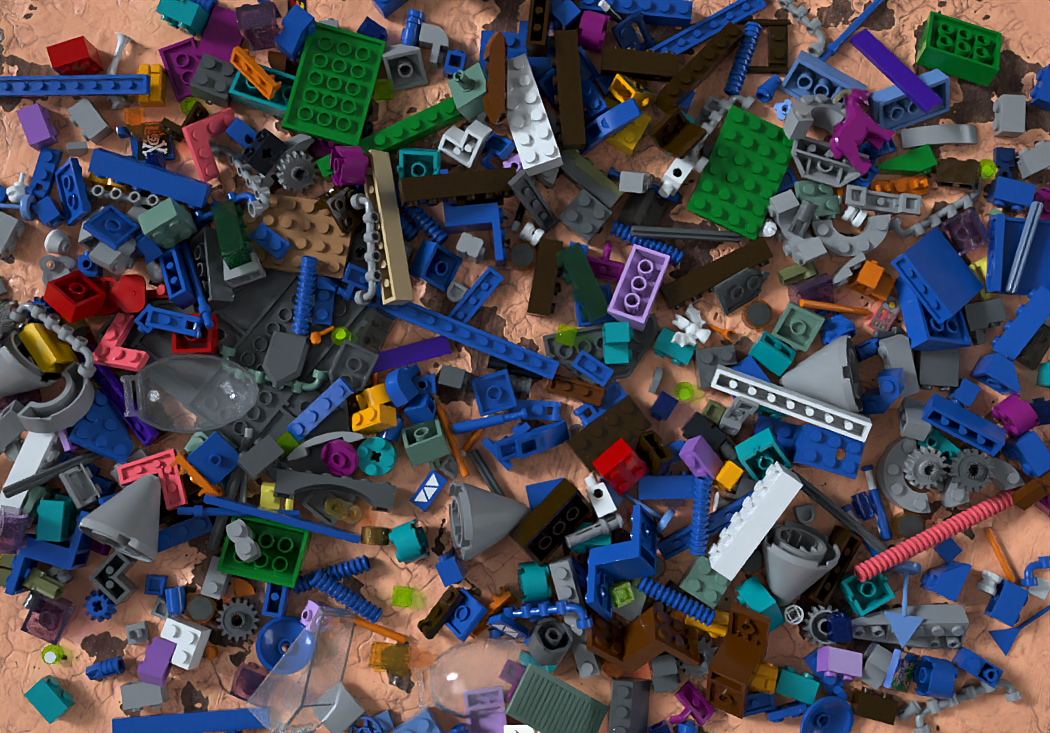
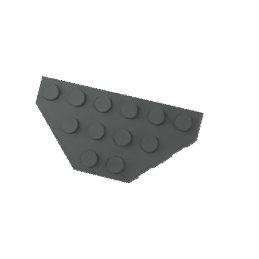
M655 313L649 315L643 332L633 329V339L628 343V348L632 350V360H629L627 365H606L614 370L608 381L630 377L659 332ZM604 324L542 336L546 356L560 362V365L589 384H597L571 365L581 350H584L604 364L602 334Z

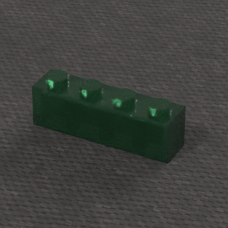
M230 199L212 206L221 256L228 268L231 270L252 262L250 253L253 252V249L248 241L250 237L245 229L247 224L243 217L244 211L241 205H237L234 199Z
M577 242L556 253L557 257H555L556 263L565 272L563 278L566 284L570 285L573 290L571 295L574 302H578L581 307L579 313L582 319L590 323L609 314L607 312L609 306L580 243Z

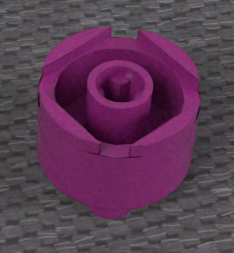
M584 9L577 34L578 45L582 49L601 53L610 16Z
M335 146L336 149H332L330 155V168H334V174L331 175L333 183L336 186L365 185V168L368 167V157L364 156L362 148L359 146Z
M1017 393L1011 394L995 405L991 414L997 421L1000 420L1004 426L1002 428L1006 430L1008 436L1020 437L1036 427L1040 422L1035 421L1038 419V416L1026 400L1021 402L1018 399L1020 395Z

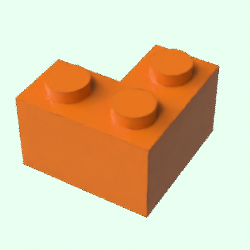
M874 260L862 262V266L853 271V275L850 277L846 287L878 303L886 301L896 280L892 279L890 274L883 272L885 268L880 267L878 262Z

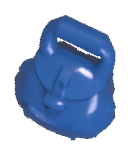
M827 310L815 312L821 316H825L830 312L833 313V316L827 318L819 329L821 340L825 346L839 336L848 335L853 338L856 335L855 324L843 315H840L839 312Z

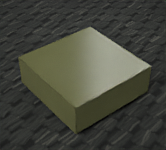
M709 399L701 415L711 423L718 425L727 408Z

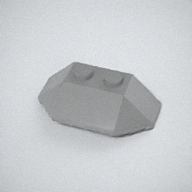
M807 136L804 139L794 140L791 154L802 178L838 189L861 176L852 165H849L844 156L840 159L833 158L834 154L830 149L829 143ZM859 152L861 158L869 159V155Z

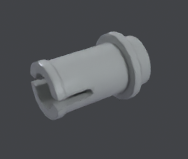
M909 700L908 704L897 710L896 716L899 717L902 723L914 714L919 715L922 709L916 700Z

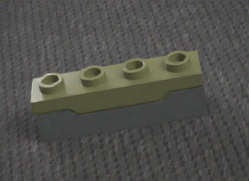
M578 149L560 150L563 165L559 167V172L580 190L584 188L611 211L624 194V191H619V183L616 181L613 183L608 179V174L601 169H596L594 163L589 158H583L579 154Z

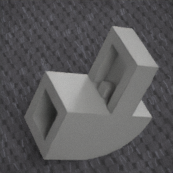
M422 23L419 45L421 48L432 50L429 61L430 66L433 69H438L439 63H443L444 52L447 53L450 50L448 37L440 27Z

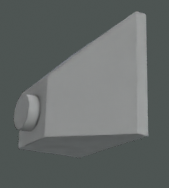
M403 44L385 47L382 57L392 92L428 84L420 47Z

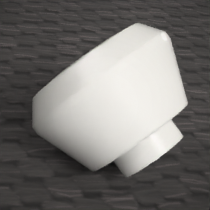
M56 229L47 235L44 246L48 253L63 254L70 249L71 243L69 237L61 229Z
M19 438L15 443L7 445L5 456L9 461H16L25 441L24 439Z

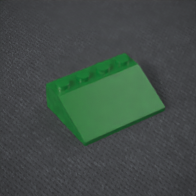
M930 11L917 51L916 64L933 70L939 69L941 72L959 79L988 87L999 71L1002 33Z
M232 516L230 523L241 519L250 527L253 540L258 543L261 549V557L250 563L241 560L235 551V543L226 535L216 571L295 588L313 532L255 517Z

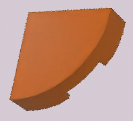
M233 578L236 598L257 593L254 585L244 578Z

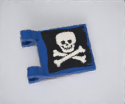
M160 123L135 127H116L119 138L130 137L132 156L127 157L146 163L175 160L172 138L164 132L165 128Z

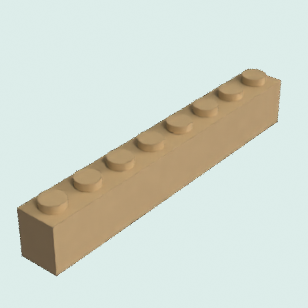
M371 149L364 153V156L368 157V167L365 168L366 183L364 190L365 196L373 204V211L379 214V221L374 223V231H378L380 234L379 242L375 243V250H378L381 254V259L376 264L377 270L382 274V278L379 281L383 305H403L413 301V294L389 152Z

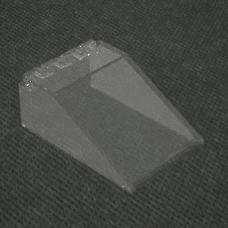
M321 606L247 701L245 707L270 733H314L338 705L358 616L355 610Z

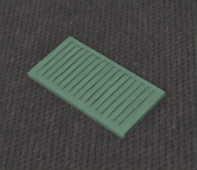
M529 662L505 714L540 733H598L609 707Z

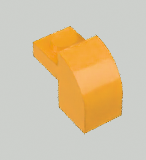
M385 383L368 388L356 395L361 410L378 404L387 405L392 403L386 392Z

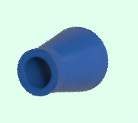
M772 75L757 88V99L763 103L771 101L781 83V79L777 75Z

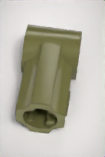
M814 260L804 265L796 263L777 272L778 279L783 287L819 274Z
M35 567L30 570L21 583V586L33 593L38 592L54 601L63 595L65 588L64 584L48 577L46 573Z

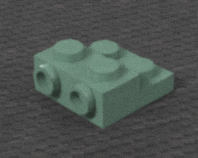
M811 180L794 183L796 199L799 204L802 203V199H805L819 206L811 221H818L820 218L833 220L836 219V215L841 214L838 195H833L831 186Z
M789 301L784 312L779 316L771 330V335L781 342L790 344V347L796 351L802 350L807 352L824 323L825 317Z

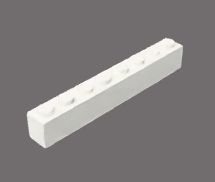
M719 364L711 382V387L735 396H742L762 406L865 442L872 426L870 418Z

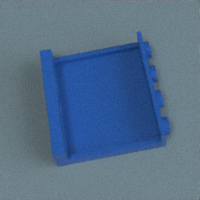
M996 214L990 217L985 293L1028 296L1033 288L1038 289L1040 286L1050 291V220H1039L1017 292L1011 294L1005 292V286L1026 218L1005 217V214Z
M937 226L890 262L938 324L954 316L984 288Z

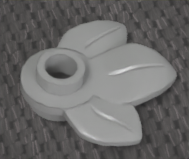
M46 255L42 257L40 268L43 271V283L47 286L49 281L70 274L69 270L78 265L77 261L66 255L59 257ZM48 261L53 262L52 268L46 266Z

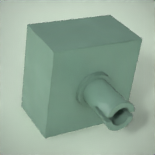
M479 62L464 72L457 70L458 73L455 72L453 79L447 82L457 110L468 121L485 111L483 96L487 94L486 81H489V75L486 74V69Z
M434 416V420L413 424L401 429L405 450L413 467L428 462L430 469H435V462L436 467L439 468L441 466L439 458L450 454L445 433L438 416Z

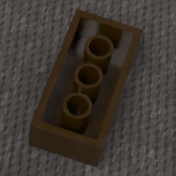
M627 395L568 439L566 443L586 470L591 473L596 469L592 462L617 440L622 438L629 444L641 433L649 429L652 424L630 395Z
M564 478L509 536L541 567L565 541L564 536L572 534L594 509L582 493Z

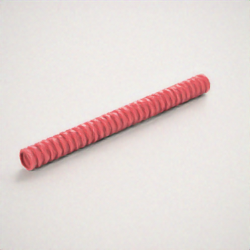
M1015 487L1001 491L995 496L976 504V506H972L966 509V511H962L956 514V516H952L946 519V521L932 526L931 529L928 528L926 531H922L920 534L895 545V547L881 552L880 555L877 554L869 560H865L864 563L861 562L859 565H855V576L861 582H865L866 579L869 580L877 574H881L882 571L885 572L887 569L892 568V566H896L908 558L922 553L923 550L926 551L928 548H932L934 545L957 535L959 532H963L969 527H973L979 522L1012 507L1014 504L1011 494L1020 488Z

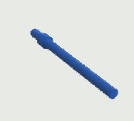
M874 0L834 42H831L825 48V52L818 59L825 62L830 56H834L839 51V47L884 0Z
M187 239L180 242L198 300V311L204 320L205 327L210 329L214 326L211 318L212 311L206 302Z
M203 505L177 508V515H194V517H202V515L256 517L226 508L203 507ZM271 509L297 517L300 516V510Z

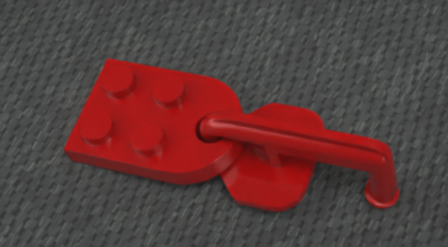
M139 274L124 275L120 280L111 277L89 278L106 293L101 311L87 317L111 316L120 310L125 313L141 312L146 307V299L169 298L166 286L160 284L155 290H146L145 278Z

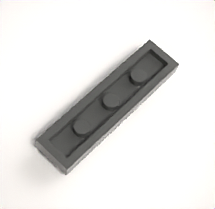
M521 169L508 184L538 227L545 231L546 234L559 220L527 173Z

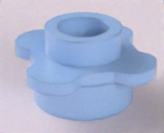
M786 99L784 102L774 105V110H776L779 120L786 119L791 109V100Z

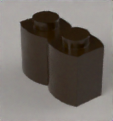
M650 430L641 433L636 446L637 455L646 462L647 468L654 476L657 477L668 473L673 460V454L670 449L662 444L661 437L655 431Z

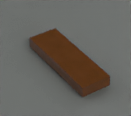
M557 374L554 375L553 380L549 379L546 388L547 393L599 408L602 406L607 391L606 388Z

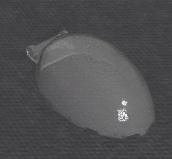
M182 354L161 358L143 367L136 375L121 376L126 406L124 416H138L143 423L163 431L177 433H196L218 429L228 423L241 419L255 405L259 392V387L252 373L237 362L213 355ZM131 381L136 383L138 410H134Z
M504 637L474 638L461 642L438 655L430 666L413 669L414 673L416 672L420 702L418 709L437 707L446 714L462 719H488L505 714L529 662L548 672L549 667L548 665L540 666L536 663V660L529 652L528 644L525 642ZM423 671H427L428 690L431 703L427 702Z

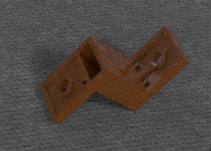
M732 603L729 611L728 633L708 667L706 701L710 705L743 719L746 712L748 689L767 654L770 617L750 610L743 605Z
M654 606L622 629L592 613L588 615L592 617L593 626L586 628L587 650L631 673L664 651L694 667L700 664L697 631Z

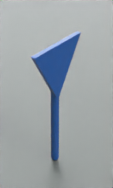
M1050 605L1016 628L988 631L1005 656L1019 631L1049 611Z

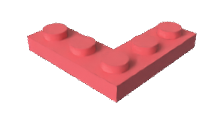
M226 108L182 128L200 181L208 182L220 176L208 140L224 133L236 119L232 108Z
M117 313L93 352L94 364L136 372L142 371L150 357L149 354L145 351L121 347L135 324L134 320L136 317L134 315Z
M174 448L117 466L121 486L130 485L143 475H159L166 509L172 511L178 507L189 505L182 474H177L180 471V465L170 466L177 456Z

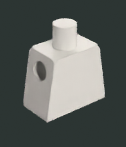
M688 155L683 159L676 158L658 185L660 187L658 193L662 197L674 196L695 166L690 161Z
M595 474L585 478L584 480L588 486L586 494L597 519L613 516L617 509L604 482L599 483ZM599 492L602 497L596 498L594 494Z

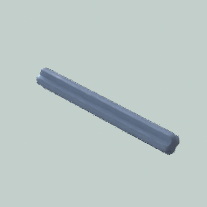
M1034 201L1031 203L1005 286V292L1014 294L1017 292L1044 206L1041 202Z

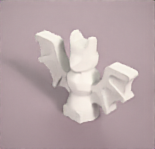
M691 303L685 311V315L690 321L679 314L675 315L677 320L672 321L680 330L685 331V333L676 332L671 341L672 343H678L682 348L687 344L694 347L696 341L703 345L711 333L708 329H702L706 322L700 317L701 311L696 310Z

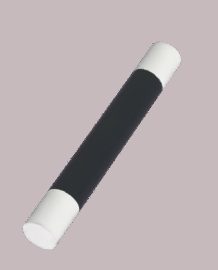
M605 0L599 2L598 5L617 24L624 20ZM635 30V33L638 39L640 40L641 35Z
M529 177L531 181L535 183L536 179L533 177ZM521 201L511 231L514 232L519 231L526 210Z

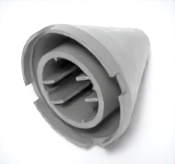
M11 319L0 323V398L49 387L62 378L61 373L41 371L18 336L26 325L22 323L16 326L12 324L14 320Z
M839 336L785 372L782 378L779 379L781 387L853 413L862 412L863 409L861 400L863 395L862 381H859L858 369L860 368L851 336Z
M148 474V476L143 475L82 518L78 529L103 545L106 543L116 548L115 550L122 554L147 563L154 562L158 553L161 483L158 481L160 479L152 474Z
M462 481L452 482L449 488V496L453 497L451 504H448L454 549H460L462 554L457 555V558L460 562L470 561L510 535L531 513L530 508L519 501Z
M785 520L784 524H776L775 522L761 541L769 594L776 601L778 607L789 605L835 567L840 558V549L836 544L832 547L828 543V536L812 527Z

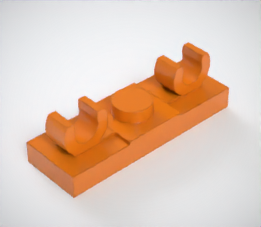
M240 46L234 47L230 62L268 100L273 99L276 91L280 89L282 82L276 83L274 81L275 75H268L255 61L256 56L250 57L248 55V49H242Z
M926 175L874 181L869 184V190L898 195L902 193L920 196L929 194Z
M185 449L177 454L176 460L170 466L174 467L176 464H179L181 470L177 474L181 475L187 471L190 480L203 488L198 493V496L206 492L219 496L223 495L225 491L218 483L214 486L186 460L189 453Z
M501 586L499 587L502 590L501 596L498 597L496 594H492L495 601L484 606L488 611L471 632L470 637L476 638L489 626L487 625L489 617L495 616L496 613L504 611V607L513 605L518 601L509 590Z

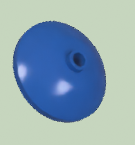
M287 615L270 620L261 628L256 639V653L260 663L267 670L280 675H289L301 671L310 663L316 650L314 632L306 630V626L300 622V618ZM284 646L289 647V650L285 652L282 650V648Z
M838 696L821 698L814 702L805 712L800 725V733H850L854 720L853 710L843 698Z

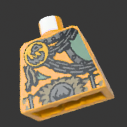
M619 73L616 74L608 89L621 103L634 98L640 110H646L656 98L655 92L643 81Z

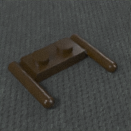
M747 19L746 23L756 22L762 27H768V66H749L747 73L787 74L788 20Z

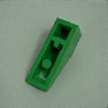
M925 144L875 167L880 170L878 174L915 176L921 173L924 176L932 172V168L938 163L929 144Z

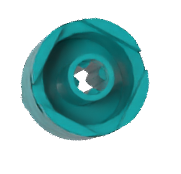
M368 438L357 449L359 456L358 466L368 475H385L392 471L396 465L397 449L391 441L385 438ZM375 452L381 453L380 461L373 459Z
M417 519L396 526L389 533L390 542L395 544L397 550L395 554L399 563L410 564L430 555V551L426 552V548L429 547L428 539L422 526L418 527L416 525L418 523Z
M534 561L518 563V567L521 568L518 570L519 590L524 592V596L521 597L522 602L546 600L547 597H550L551 587L550 584H547L546 577H549L548 565H545L544 562L540 567Z

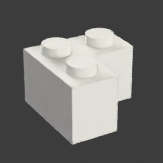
M477 120L468 126L465 132L453 125L443 134L438 149L471 168L479 160L492 129Z
M180 616L168 617L160 637L177 643L170 663L187 670L198 667L212 629Z

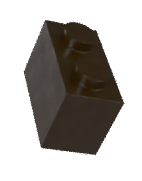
M954 157L940 159L935 181L938 187L977 190L982 166L975 159H967L966 161L958 160Z
M862 686V689H854L850 706L854 715L894 725L899 702L893 698L892 694L882 691L881 694L874 693L873 689Z

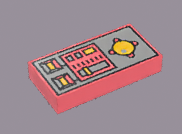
M889 294L887 300L880 303L867 326L873 330L888 331L901 310L899 299Z

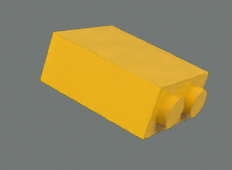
M29 323L18 334L42 372L62 373L74 360L80 363L67 341L59 339L58 334L53 330L47 329L44 324Z

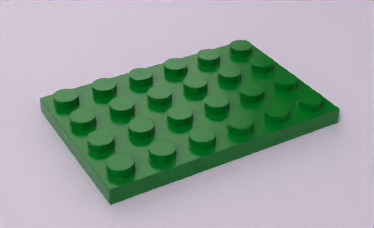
M316 22L314 33L311 36L308 35L305 41L281 125L282 129L344 146H359L386 41Z
M734 105L730 106L707 158L709 161L700 174L685 210L746 239L756 240L769 211L767 207L770 206V198L776 195L792 158L791 150L794 140L787 138L783 128Z

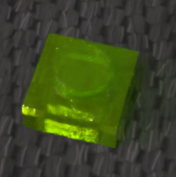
M392 79L376 80L374 87L375 101L394 99Z
M559 323L554 342L573 347L578 328Z
M286 431L275 441L285 451L284 458H287L300 445L289 431Z
M628 581L609 588L615 607L620 608L635 601Z
M394 585L391 606L411 608L413 587Z

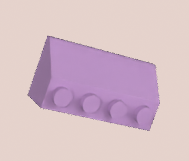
M634 244L607 312L619 322H629V327L643 332L667 272L670 256Z

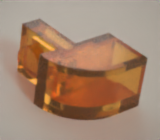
M143 107L123 108L126 127L135 140L148 143V136L160 138L163 135H167L164 132L165 128L160 124L162 121L146 122V113Z

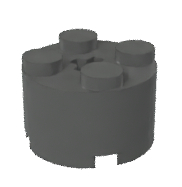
M555 618L540 620L528 641L529 652L540 666H551L561 663L573 641V634L569 626L564 622L562 624L557 622Z

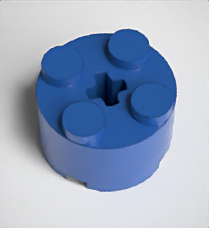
M922 655V660H917L912 677L913 682L917 684V688H914L916 693L921 696L937 699H951L954 696V683L958 676V669L953 667L952 663L947 659Z

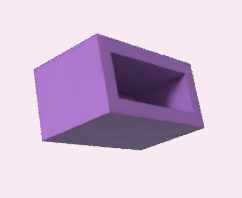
M35 103L16 111L29 146L38 151L41 150L42 146L48 147L58 143L56 137L58 132L50 122L51 114L46 107L44 108L39 103Z
M702 435L688 439L678 454L696 477L706 476L714 480L724 464Z
M153 638L152 643L146 647L144 661H141L137 668L140 682L164 687L173 666L170 662L177 643L161 638Z
M831 646L817 648V672L824 673V676L828 678H837L839 676L842 677L841 680L852 682L854 678L862 677L863 653Z

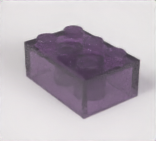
M262 1L260 4H243L241 7H236L238 30L251 50L276 48L274 39L276 34H281L284 26L281 25L283 18L275 3Z

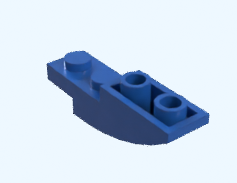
M628 99L585 126L586 145L584 149H578L579 154H587L609 136L616 135L639 118L642 113L635 99Z
M566 420L529 429L527 433L494 441L497 460L501 462L516 457L522 459L565 442L569 439Z

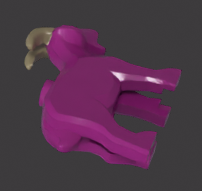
M856 88L843 89L834 96L833 104L835 105L841 98L844 99L846 118L843 122L839 121L833 128L835 133L830 138L829 145L834 154V159H840L844 156L849 165H852L861 175H864L872 164L868 158H861L859 156L858 146L865 140L878 151L884 143L883 139L888 142L895 132L880 127L860 106V104L866 107L869 106L867 99L870 94L867 90Z

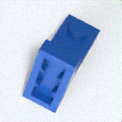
M519 422L512 429L514 433L510 437L524 434L531 427L526 422L524 424ZM486 437L481 443L497 459L495 446ZM509 460L500 462L507 470L514 466Z

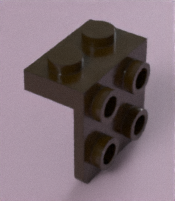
M196 101L181 126L165 117L160 124L165 128L164 132L170 135V138L178 143L182 141L187 143L182 128L208 117L209 112L202 103Z
M674 106L648 134L659 150L678 159H683L706 136L707 131L700 126L688 122L680 108Z
M355 185L333 186V191L320 195V200L314 203L317 210L328 209L341 232L348 234L364 222L363 215L366 213V209L356 210L351 205V197L359 194Z

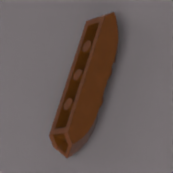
M495 31L489 39L483 55V60L489 62L486 63V74L489 75V81H486L487 94L483 96V105L490 121L494 125H498L507 119L508 44L505 36L501 32Z
M1050 469L1011 494L1013 504L1025 511L1049 496Z

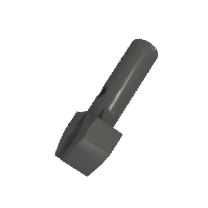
M897 326L891 327L890 332L880 330L873 332L875 338L883 339L898 334H906L902 327Z

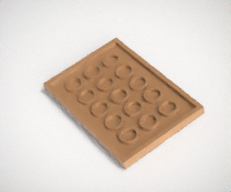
M270 194L269 207L262 211L261 216L257 217L250 215L247 206L248 200H246L237 239H241L243 245L249 244L254 249L263 269L301 274L299 272V269L302 268L300 266L302 262L301 257L312 256L318 259V262H316L318 267L315 268L317 274L314 276L317 277L319 275L342 280L347 268L355 228L348 234H343L328 209L317 210L314 203L319 200ZM261 222L292 246L280 261L249 237Z

